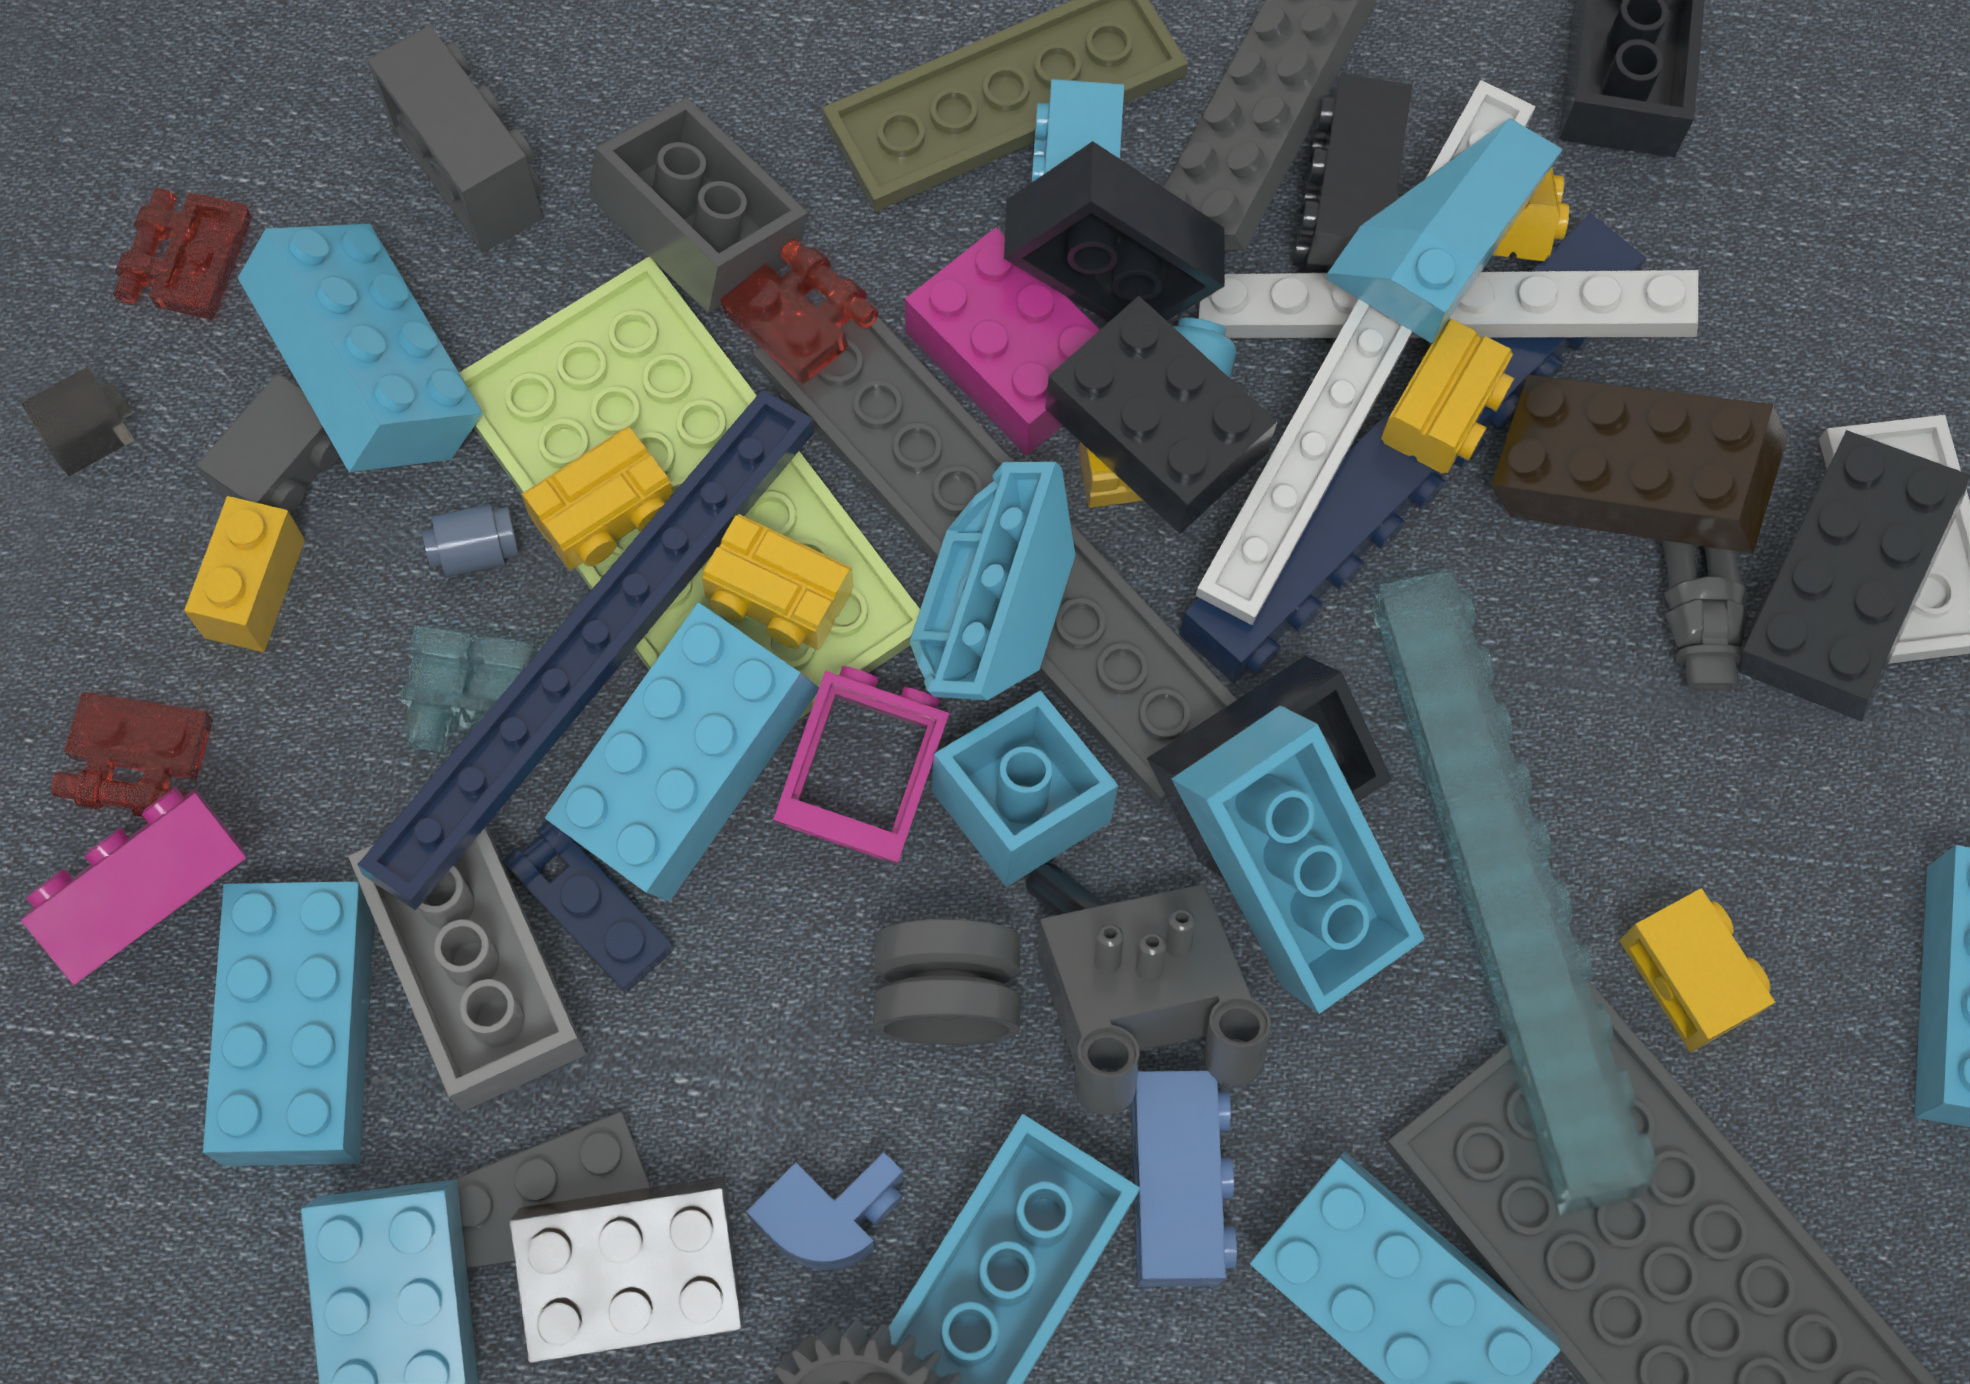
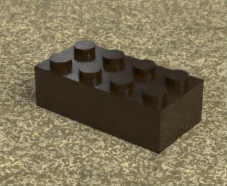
M1527 375L1491 486L1511 518L1753 554L1787 443V437L1774 404Z

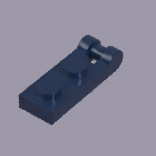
M547 820L536 830L539 837L522 852L515 848L502 862L512 876L626 995L674 951L673 945L578 847L571 837ZM557 855L567 868L549 883L540 874L539 870Z

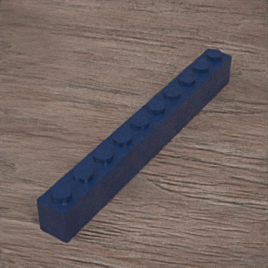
M1589 213L1551 251L1550 257L1548 256L1545 261H1541L1531 272L1639 271L1646 257ZM1488 337L1511 349L1513 356L1505 374L1515 379L1497 412L1485 407L1477 423L1487 427L1486 431L1493 424L1503 429L1514 417L1527 375L1554 378L1564 364L1560 357L1571 346L1577 351L1582 350L1593 337ZM1395 406L1347 452L1253 625L1201 598L1185 611L1179 635L1232 683L1235 684L1249 669L1255 675L1263 671L1281 649L1277 641L1291 627L1299 633L1308 626L1323 607L1319 599L1332 586L1336 587L1339 591L1343 590L1363 568L1365 563L1360 558L1373 545H1376L1380 550L1385 548L1405 525V521L1401 517L1415 503L1420 509H1423L1445 485L1446 481L1441 477L1443 474L1418 462L1415 456H1407L1384 444L1381 437ZM1481 438L1469 461L1457 456L1454 463L1463 469L1479 453L1486 440Z

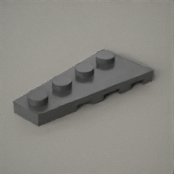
M622 1111L455 1178L458 1184L467 1272L476 1271L482 1267L515 1263L510 1220L520 1207L651 1187Z

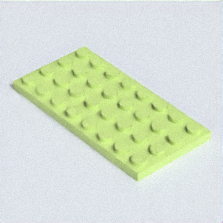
M650 256L459 372L483 412L473 428L521 494L627 426L633 430L647 449L649 455H652L667 475L674 494L757 396ZM799 451L744 517L852 567L854 586L852 593L840 615L836 617L834 625L821 649L816 650L804 643L801 644L799 649L786 647L766 633V625L746 615L743 621L737 622L716 612L709 605L710 598L705 596L702 582L703 570L708 564L709 558L634 650L648 670H650L697 602H699L802 673L819 687L825 671L839 675L842 666H847L869 673L910 646V639L920 608ZM637 528L617 540L616 549L604 561L594 566H586L582 563L575 568L590 590L593 589L639 535L640 531ZM816 695L800 718L811 712Z

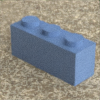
M1138 1071L1136 1092L1131 1103L1134 1184L1141 1188L1134 1200L1137 1287L1219 1286L1226 1279V1268H1236L1237 1261L1235 1227L1224 1226L1223 1199H1232L1234 1191L1232 1159L1221 1158L1220 1131L1230 1130L1231 1107L1229 1091L1218 1090V1081L1209 1071Z

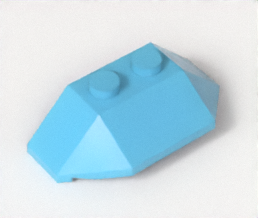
M1003 462L992 475L994 481L974 496L947 529L910 639V645L918 667L925 678L924 683L927 691L934 697L989 700L1040 670L1076 556L1063 471L1057 462Z

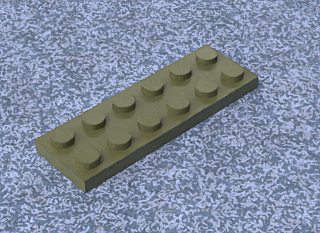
M1072 0L822 107V115L826 127L874 212H877L1035 143L1037 104L1050 103L1051 79L1124 84V104L1186 77L1188 62L1149 0Z

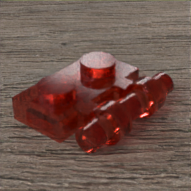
M156 188L148 205L141 206L134 221V227L138 231L130 251L123 252L115 269L119 279L113 296L124 303L136 304L142 288L153 284L149 297L156 308L214 320L250 225L252 215L245 204L191 192L187 196L182 211H173L177 197L170 191ZM170 237L171 240L164 258H156L155 255L161 240H167Z
M791 239L783 246L780 252L781 258L792 267L789 272L781 277L767 264H764L721 298L720 302L724 314L803 385L849 348L846 334L839 328L851 319L860 328L866 329L877 319L878 310L866 300L867 293L851 279L843 280L830 269V260L818 249H807L797 239ZM814 288L828 299L818 309L804 298Z
M81 692L64 752L72 760L87 762L80 774L56 772L51 786L52 795L54 797L72 799L75 801L76 806L81 808L99 810L103 805L132 809L134 816L143 817V810L172 790L168 789L172 776L197 780L213 719L206 711ZM115 767L144 771L142 778L138 780L137 784L112 780ZM180 791L183 796L187 795V792Z

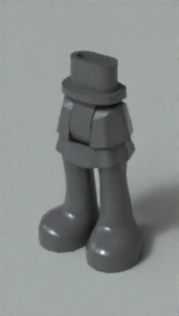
M1662 540L1668 574V590L1663 595L1670 609L1665 616L1671 628L1677 648L1681 649L1676 653V661L1679 664L1686 665L1687 688L1711 691L1736 689L1738 687L1737 664L1742 662L1743 648H1741L1749 618V614L1744 607L1748 592L1746 587L1742 585L1737 551L1704 546L1708 577L1698 578L1694 545Z

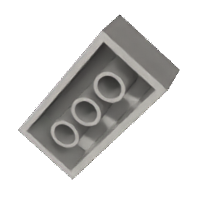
M487 826L416 911L362 875L357 864L373 845L348 856L448 1097L462 1112L587 1055Z

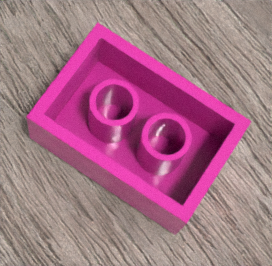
M995 227L905 298V333L1027 456L1063 426L1045 409L1048 376L1100 329L1065 295L1005 260V235Z
M177 787L173 788L143 810L142 816L148 822L146 825L129 837L121 827L89 849L87 854L84 855L91 865L73 878L63 868L26 897L32 908L27 911L20 921L73 986L246 858L243 847L196 788L185 796L181 794Z

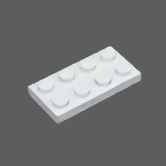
M1945 415L1827 428L1819 438L1827 469L1845 431L1848 430L1961 471ZM1967 490L1888 664L1970 654V501Z

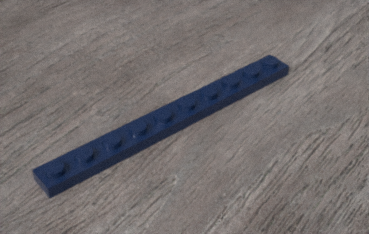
M761 390L357 865L363 876L416 911L713 555L716 548L721 545L722 538L735 515L745 516L814 434L813 418L765 390Z

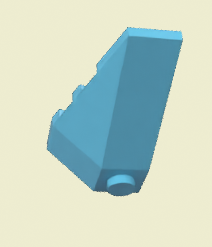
M1509 118L1362 224L1327 273L1326 279L1428 342L1433 343L1563 149Z

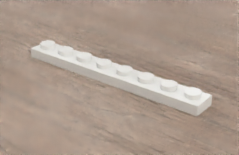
M1698 270L1481 272L1449 319H1453L1477 331L1480 337H1697ZM1327 273L1225 274V287L1200 301L1198 319L1222 325L1226 328L1225 336L1227 338H1337L1358 298L1326 279ZM1413 332V334H1412V336H1411L1410 338H1422V337H1420L1419 335H1417V334H1415V333Z

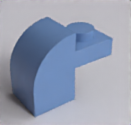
M883 1152L834 1201L795 1162L746 1213L751 1223L784 1256L793 1262L817 1270L845 1268L861 1261L875 1250L873 1239L860 1225L866 1219L874 1226L877 1225L901 1201L903 1195L897 1188L904 1182L903 1171Z

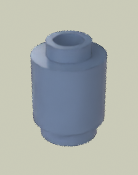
M486 504L432 516L433 529L422 531L429 565L431 568L442 565L445 577L505 565V558L519 556L509 507L493 509L492 504Z

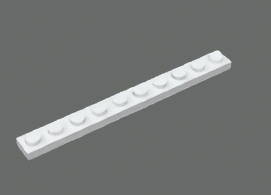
M1480 80L1427 177L1509 118L1526 127L1536 106ZM1358 299L1198 586L1197 597L1253 625L1412 336V331Z

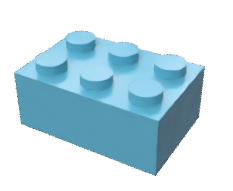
M457 1179L318 1196L301 1208L319 1384H479Z

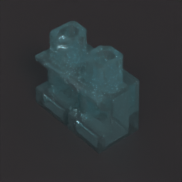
M414 625L410 644L413 658L408 683L403 686L400 694V699L408 711L406 740L411 748L433 753L444 752L450 725L470 728V733L538 653L535 644L477 635L475 643L471 634Z

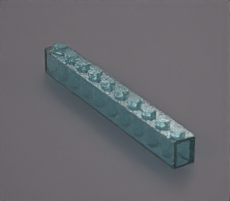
M1452 569L1378 585L1372 614L1560 1216L1640 1198L1653 1183L1651 1175L1655 1174L1657 1170L1655 1153L1648 1136L1645 1133H1637L1630 1112V1108H1633L1635 1105L1632 1083L1624 1068L1616 1069L1608 1045L1613 1042L1612 1023L1605 1006L1602 1003L1595 1005L1588 984V980L1592 979V964L1585 944L1582 941H1574L1567 920L1572 916L1571 900L1567 887L1563 880H1554L1547 859L1552 854L1550 835L1542 819L1534 820L1528 798L1532 796L1529 771L1523 760L1515 761L1508 741L1513 736L1511 717L1504 702L1496 703L1490 683L1494 680L1493 664L1486 646H1477L1471 628L1475 625V611L1471 596L1467 590L1459 591Z

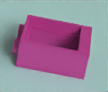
M842 666L839 675L825 671L773 821L775 824L897 865L949 713L937 709L940 699L928 693L903 687L901 696L878 689L876 686L879 678L864 671L847 666ZM836 698L927 729L891 832L800 801Z

